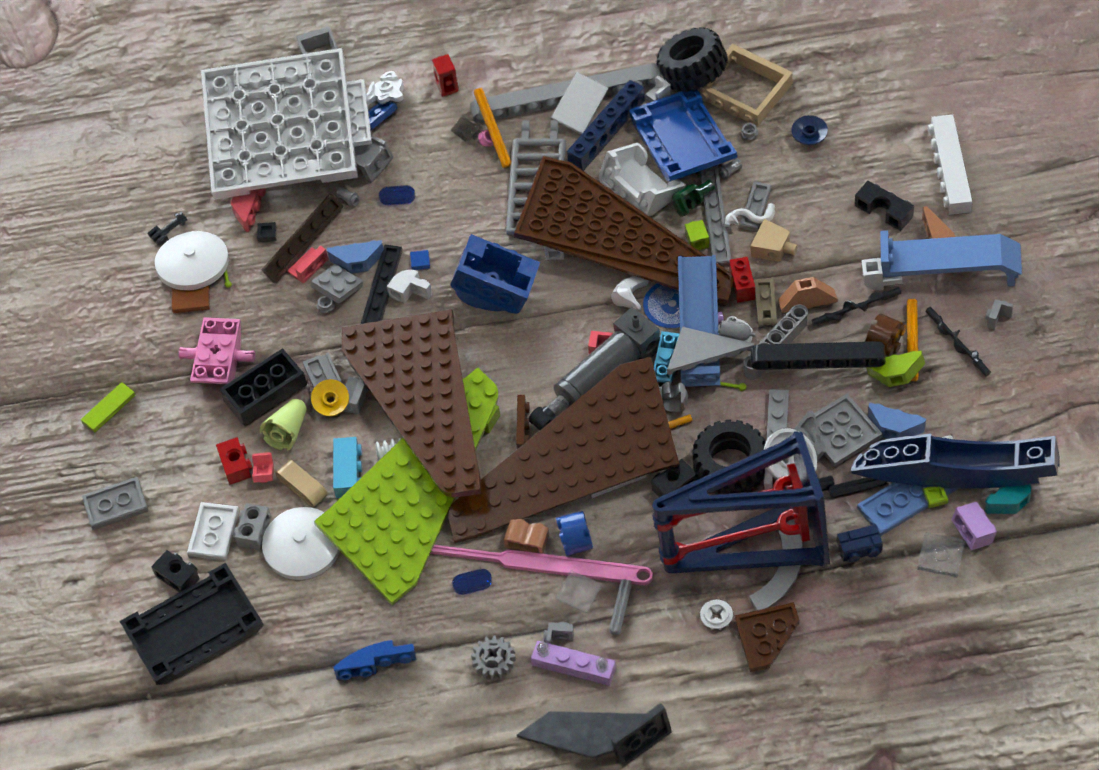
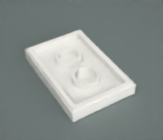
M576 72L551 119L582 134L587 129L608 88Z
M201 502L187 555L189 557L226 561L239 514V507Z

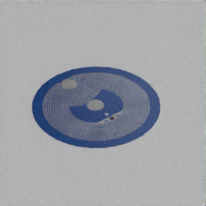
M655 284L647 291L643 300L646 316L653 323L661 327L679 328V291Z

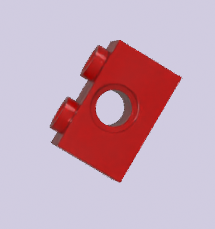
M449 54L432 59L435 82L442 97L459 92L456 70Z
M748 257L729 260V272L733 277V289L737 303L755 300V283Z
M238 437L216 444L229 485L252 478L249 471L253 469L250 459H245L244 455L247 454L244 443L240 444Z

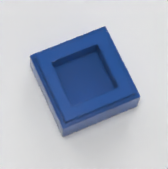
M429 250L410 252L412 270L430 269Z

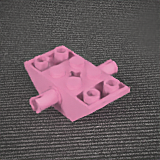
M203 317L197 347H180L179 359H195L190 378L191 383L228 384L235 379L238 361L254 363L255 351L240 350V319Z

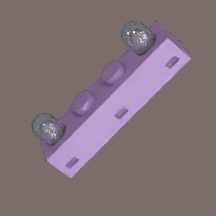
M537 641L531 657L532 666L608 686L611 685L616 670L614 660Z

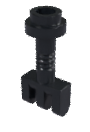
M182 212L174 214L175 219L164 228L160 229L156 225L148 232V236L158 246L165 244L169 240L166 234L179 224L182 226L186 224L188 219Z

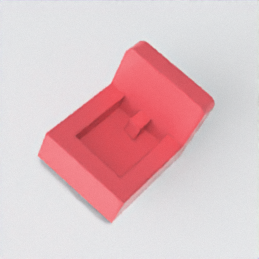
M272 453L253 454V483L273 481L274 464Z

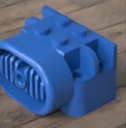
M470 234L450 285L455 290L459 299L472 307L517 314L522 310L528 299L540 262L521 255L514 250L504 248L497 243H492Z

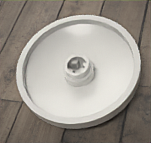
M202 231L186 232L171 238L159 249L155 258V268L160 280L167 286L178 290H196L214 283L224 274L229 263V255L225 243L216 235Z
M310 507L290 509L278 515L268 525L262 539V550L267 564L275 573L288 579L305 580L324 573L334 564L340 551L314 524V520L324 513L323 511Z

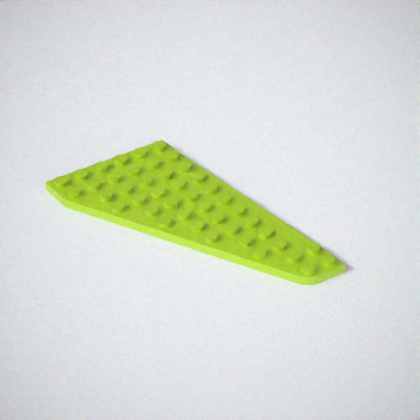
M476 368L463 379L475 451L484 434L493 409L498 402V388L496 384L479 368ZM402 438L334 505L314 520V524L391 605H394L417 585L455 498L448 497L439 490Z

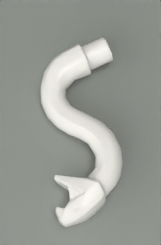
M772 203L768 204L765 215L761 217L756 216L747 209H736L727 214L724 226L730 227V224L739 225L736 219L738 216H745L757 224H762L764 219L771 221L775 215V205Z

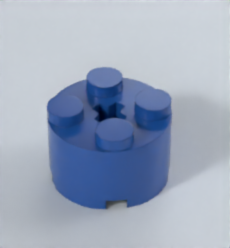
M584 511L556 518L566 556L593 549Z

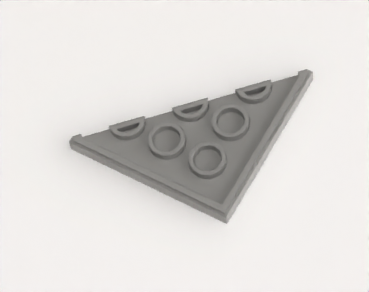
M682 327L667 369V374L671 375L673 371L680 369L681 371L688 370L700 363L708 364L718 361V358L724 356L727 358L740 354L741 351H751L754 343Z

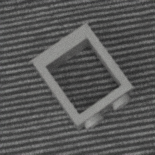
M329 26L296 36L301 54H306L308 50L330 44L332 50L338 49Z

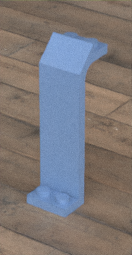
M880 231L883 277L1001 270L1007 275V286H1015V278H1019V275H1022L1021 244L1002 234L893 241V238H889L888 231Z
M716 255L702 257L678 256L680 332L682 327L719 335ZM719 358L718 361L708 364L700 363L695 365L694 368L681 371V383L685 387L720 385Z

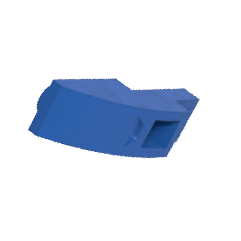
M388 640L359 649L334 666L336 679L348 680L357 676L368 677L372 674H377L376 666L386 667L395 663H410L416 660L414 645L408 644L394 647L393 641Z

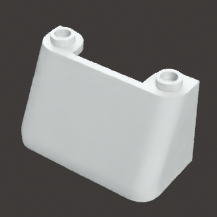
M639 143L607 151L599 172L600 183L649 217L671 203L673 194L686 186L679 179L670 181L667 184L646 166L648 154Z

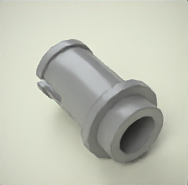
M735 158L726 165L722 164L718 169L722 178H729L730 174L743 167L742 164L738 165L741 161Z
M340 187L337 190L336 196L346 201L349 206H356L359 203L360 197L357 193H352L344 187Z

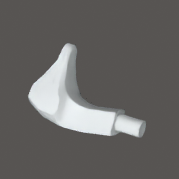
M636 276L622 280L611 294L613 303L617 306L633 307L637 311L641 310V305L637 302L632 292L647 286L649 281Z

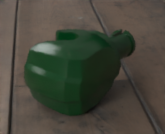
M708 179L699 186L695 184L687 185L674 193L672 204L676 212L683 217L689 213V209L695 208L696 204L703 203L704 195L715 190V185L710 186L713 182Z

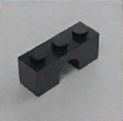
M867 180L855 194V206L868 214H871L876 208L887 209L885 223L899 231H902L913 218L914 205L907 200L899 198L893 192H888L876 183Z

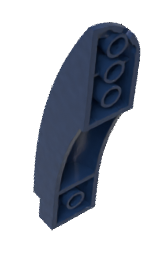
M930 433L890 438L869 446L868 451L857 456L852 465L851 472L855 475L882 481L925 487L999 488L1039 484V478L1058 476L1060 457L1056 436L1016 441H968L935 437Z

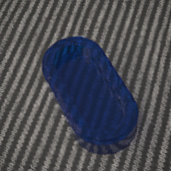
M408 185L384 187L379 192L380 202L384 205L408 204L413 202L416 197L414 188Z
M477 569L458 574L452 581L453 589L460 595L484 590L492 584V576L486 569Z

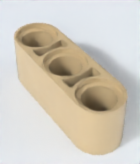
M289 460L275 472L277 478L312 508L328 495L326 489L292 460Z

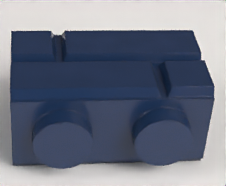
M876 524L837 534V546L843 562H856L862 557L868 556L873 558L882 553L883 543Z

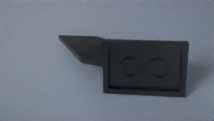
M660 703L647 713L549 711L516 736L591 759L615 752L618 763L624 768L671 734L672 729L666 708Z

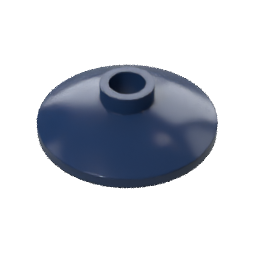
M807 115L798 118L793 123L791 133L797 142L804 145H815L826 138L828 127L823 119Z

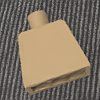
M764 219L751 244V257L779 262L782 260L784 253L795 255L798 245L790 242L789 230Z

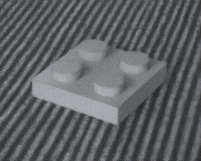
M334 264L313 279L311 287L340 304L363 287V280Z

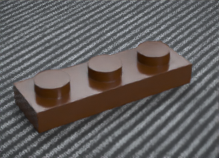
M525 394L517 395V449L529 440L526 430H530V422L528 421L529 418H526V414L530 413V402H526Z

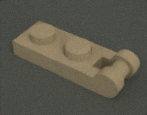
M773 279L754 280L758 328L764 327V325L775 327L777 315ZM770 314L771 318H763V315Z

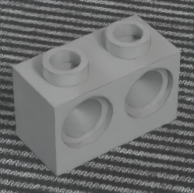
M246 503L244 510H241L239 515V525L235 527L233 533L238 547L261 550L263 535L271 520L268 507Z

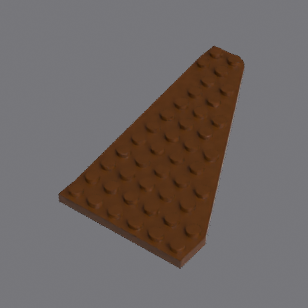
M546 156L542 157L514 232V238L533 242L678 291V256H706L571 162ZM716 263L717 303L727 305L733 286V277L729 271Z
M449 309L342 327L343 355L439 490L444 495L452 498L481 494V477L457 349L453 310Z
M651 357L620 364L481 479V494L462 496L456 499L448 511L454 543L493 532L492 530L508 525L510 520L525 519L641 476L680 466Z

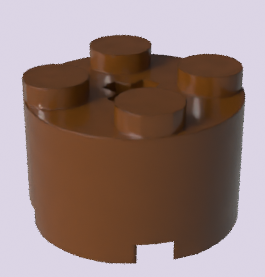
M878 314L875 318L877 323L876 325L871 324L865 342H882L885 345V357H889L893 353L897 354L901 346L899 340L904 335L907 326L891 317Z

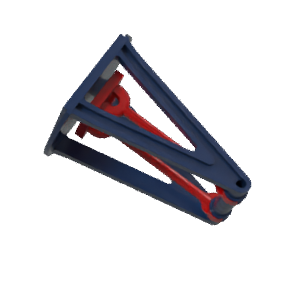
M795 431L793 435L782 442L661 496L652 503L654 527L657 530L660 544V560L667 573L815 565L824 568L830 564L824 495L802 432ZM794 456V463L787 465L788 475L776 480L772 489L751 493L708 495ZM770 509L703 541L688 545L675 542L673 527L677 526L682 519L711 512ZM790 520H794L795 524L789 525L787 524V522ZM809 527L816 545L813 548L717 553L749 537L780 530L786 535L800 534L802 542L810 541Z

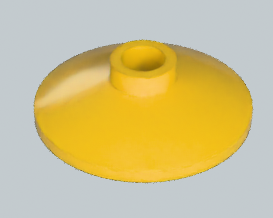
M334 379L324 380L314 387L311 394V403L319 414L335 416L346 409L349 403V393L346 386L340 381ZM333 397L334 401L329 403L327 401L328 398Z

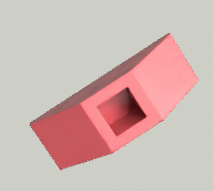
M266 188L250 190V194L235 196L231 201L233 213L246 232H249L251 225L255 223V215L260 210L261 198L265 196Z

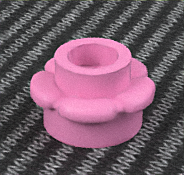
M485 130L479 133L478 139L480 144L491 147L493 142L489 131Z

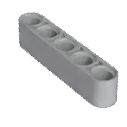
M800 304L793 306L759 344H790L807 326L808 309ZM750 352L744 359V375L750 380H755L765 370L750 368Z

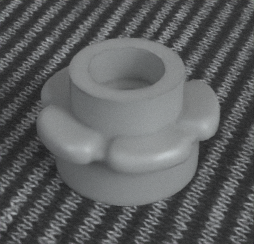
M746 123L741 129V136L748 140L754 139L759 133L753 123Z
M327 296L320 297L316 305L317 309L322 313H328L335 307L334 301Z

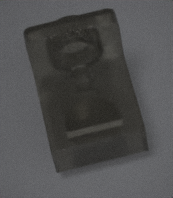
M461 116L451 132L469 143L471 139L475 140L481 132L479 130L481 124L478 122L475 125L464 116Z

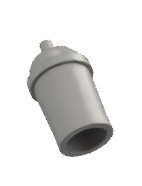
M721 321L719 335L742 341L747 340L749 336L755 337V333L751 332L750 327L743 322Z

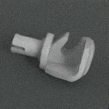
M669 381L659 386L665 410L683 412L688 403V392L685 389V385L678 383L670 386Z

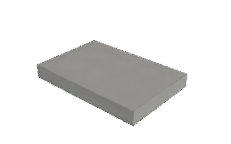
M138 477L82 495L92 530L148 511Z

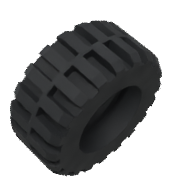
M699 27V29L691 28V30H684L680 34H675L673 38L665 42V45L661 46L656 59V64L663 79L670 84L671 89L681 92V90L683 92H689V90L696 91L698 88H704L707 84L713 83L717 77L722 75V71L726 69L728 62L727 53L718 34L704 27Z
M731 419L725 420L722 423L717 421L714 422L713 426L708 425L705 427L704 432L701 431L698 434L697 440L693 444V469L697 473V480L725 468V466L717 464L712 459L722 450L736 449L746 454L747 457L763 451L766 441L761 436V432L756 428L753 430V426L749 423L745 425L740 420L731 422ZM765 469L712 493L717 495L719 493H749L752 491V487L757 488L760 485V480H764Z

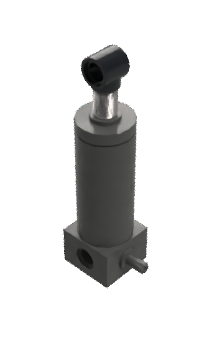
M631 307L613 323L614 333L554 385L553 389L557 398L548 406L534 409L528 421L538 430L543 429L562 413L564 409L571 406L620 364L648 357L652 358L658 350L660 329Z

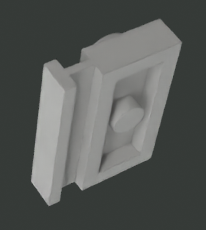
M328 352L324 356L319 355L303 361V366L313 388L321 381L328 379L341 382Z

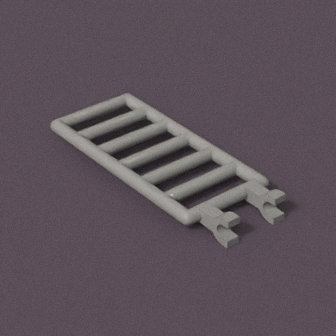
M522 121L521 139L513 140L506 219L507 235H514L516 229L513 228L514 220H519L521 213H514L515 205H525L527 198H515L516 190H530L533 184L517 183V175H536L538 168H518V160H542V157L546 156L565 161L566 140L558 139V121H551L550 139H529L530 122ZM519 146H559L558 153H519Z

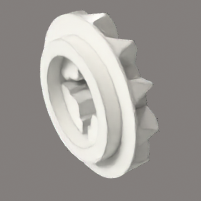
M711 600L701 608L700 618L704 626L710 627L711 630H721L725 626L728 627L732 621L733 611L725 601ZM713 613H720L721 619L717 617L713 619Z

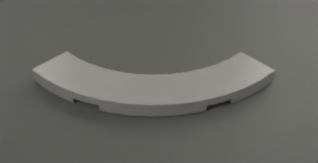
M790 520L787 522V524L789 525L795 524L794 520ZM777 530L781 539L782 549L803 548L800 534L786 535ZM801 565L778 567L777 572L768 584L749 596L754 609L761 610L774 607L779 603L780 599L794 585Z

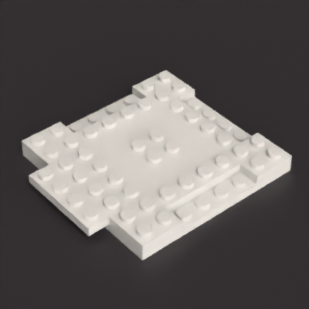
M342 48L201 70L211 193L214 200L248 195L250 190L320 179L322 183L358 178L354 147L372 144L364 79L347 82Z

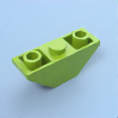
M911 351L905 354L886 357L885 365L881 367H868L866 370L868 375L888 387L908 384L925 365V359L922 351Z

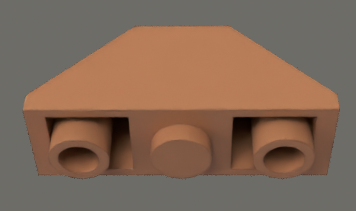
M814 277L795 280L778 299L781 312L786 313L798 304L810 309L816 306L836 303L838 299L834 288Z

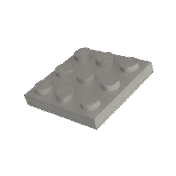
M848 394L814 413L826 451L824 455L834 467L882 438V432Z

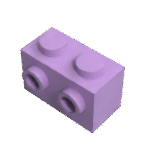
M977 502L955 509L952 522L971 550L993 543L997 533L996 528L989 521L985 511Z

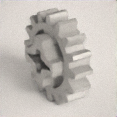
M493 636L492 640L485 637L484 643L478 641L479 648L473 647L474 654H471L473 668H476L477 674H483V678H486L488 675L491 676V680H494L495 675L502 678L503 672L508 675V668H514L513 662L516 661L514 647H511L509 641L504 643V637H501L499 640H496V636Z

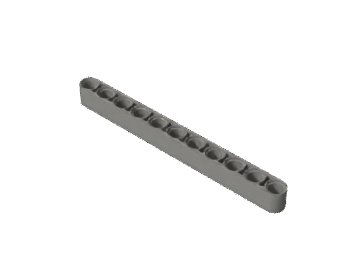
M653 63L588 76V78L608 88L604 96L605 98L615 96L629 79L643 86L644 90L654 88L656 86L655 77L659 75L662 78L657 64ZM572 80L486 98L495 120L552 109L558 106ZM473 100L470 103L473 120L476 123H483L485 121L477 100Z

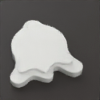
M390 71L380 77L381 81L377 84H374L373 81L369 87V92L366 94L368 105L375 101H379L380 104L391 100L400 102L404 99L402 94L404 84L402 79L399 80L398 76Z

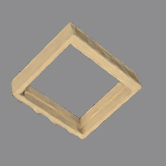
M732 43L726 51L728 57L726 67L733 61L776 82L777 85L757 109L711 88L713 83L707 84L704 88H698V92L703 101L713 104L718 109H723L731 115L737 116L747 123H753L758 127L793 84V72Z

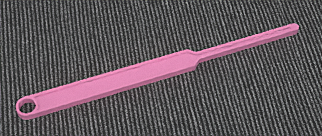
M434 545L431 554L499 562L504 568L595 580L621 583V580L626 579L630 580L631 584L644 586L650 584L653 579L651 569L644 566L507 549L501 553ZM640 572H647L650 577L647 580H640L637 578V575Z

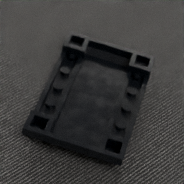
M226 562L209 571L207 578L139 615L138 612H135L120 620L121 626L156 685L172 682L254 636L264 626L261 618Z

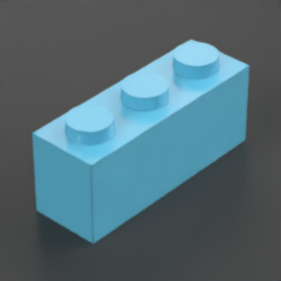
M357 437L333 438V489L336 498H341L361 478L359 477V472H362V461H359V456H362V444H358Z

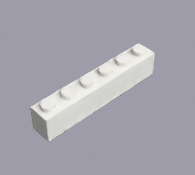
M952 114L931 117L928 133L933 138L931 139V148L936 152L934 153V162L939 166L937 168L938 179L941 178L942 180L940 182L941 193L945 194V197H943L944 208H948L949 215L971 213L972 198L954 116Z

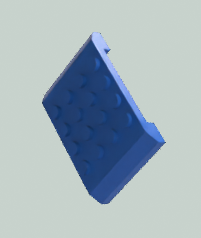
M698 90L681 91L629 110L636 131L668 182L737 158L736 150L730 141L727 142L709 114Z

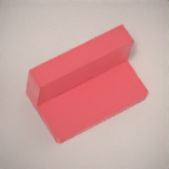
M321 245L317 249L310 248L288 269V273L304 284L329 260L326 249Z

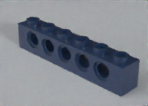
M629 79L567 150L568 162L584 171L630 119L629 110L643 104L645 101L644 87Z

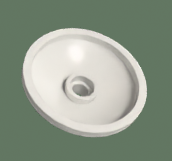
M784 428L774 432L767 439L764 450L787 439L797 430ZM803 434L816 471V451L811 441ZM794 456L784 459L785 463L782 460L767 467L770 474L776 480L788 475L787 465L794 463Z

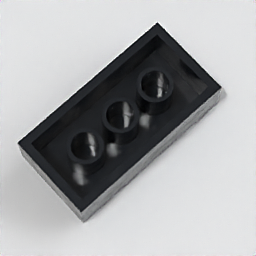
M282 348L220 388V392L225 404L245 426L307 386L304 372Z

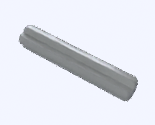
M621 580L609 627L610 634H620L632 587L630 580Z

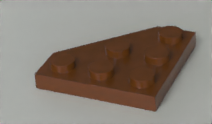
M794 602L735 615L736 626L750 672L770 668L799 624V617Z

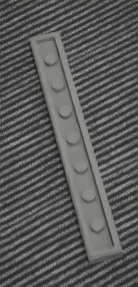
M718 165L701 170L700 178L701 184L710 179L713 182L710 186L715 185V190L704 195V206L711 255H716V263L724 267L729 266L731 253L727 227L724 226L725 213Z

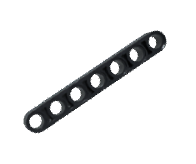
M877 341L758 344L751 347V367L756 370L881 367L886 363L885 345Z

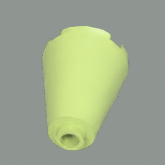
M292 399L267 418L260 426V434L263 432L265 442L277 450H282L283 448L290 450L295 445L307 411L305 403L299 399Z

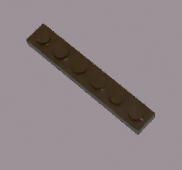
M328 194L261 269L273 283H276L343 208V205L333 194Z

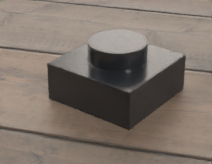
M276 222L257 223L258 242L277 241Z

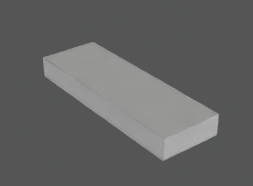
M754 182L745 209L750 210L756 216H763L772 185ZM742 216L740 229L758 232L760 224L754 223L747 217Z

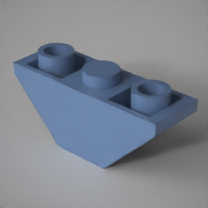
M382 240L354 243L327 248L331 263L340 266L352 274L369 271L380 259L383 244Z
M869 403L868 417L882 432V438L914 436L925 431L926 418L916 414H908L899 409L887 408L881 404Z

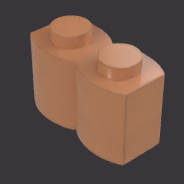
M523 519L510 520L504 537V547L511 550L543 554L549 537V528L541 523L528 524Z

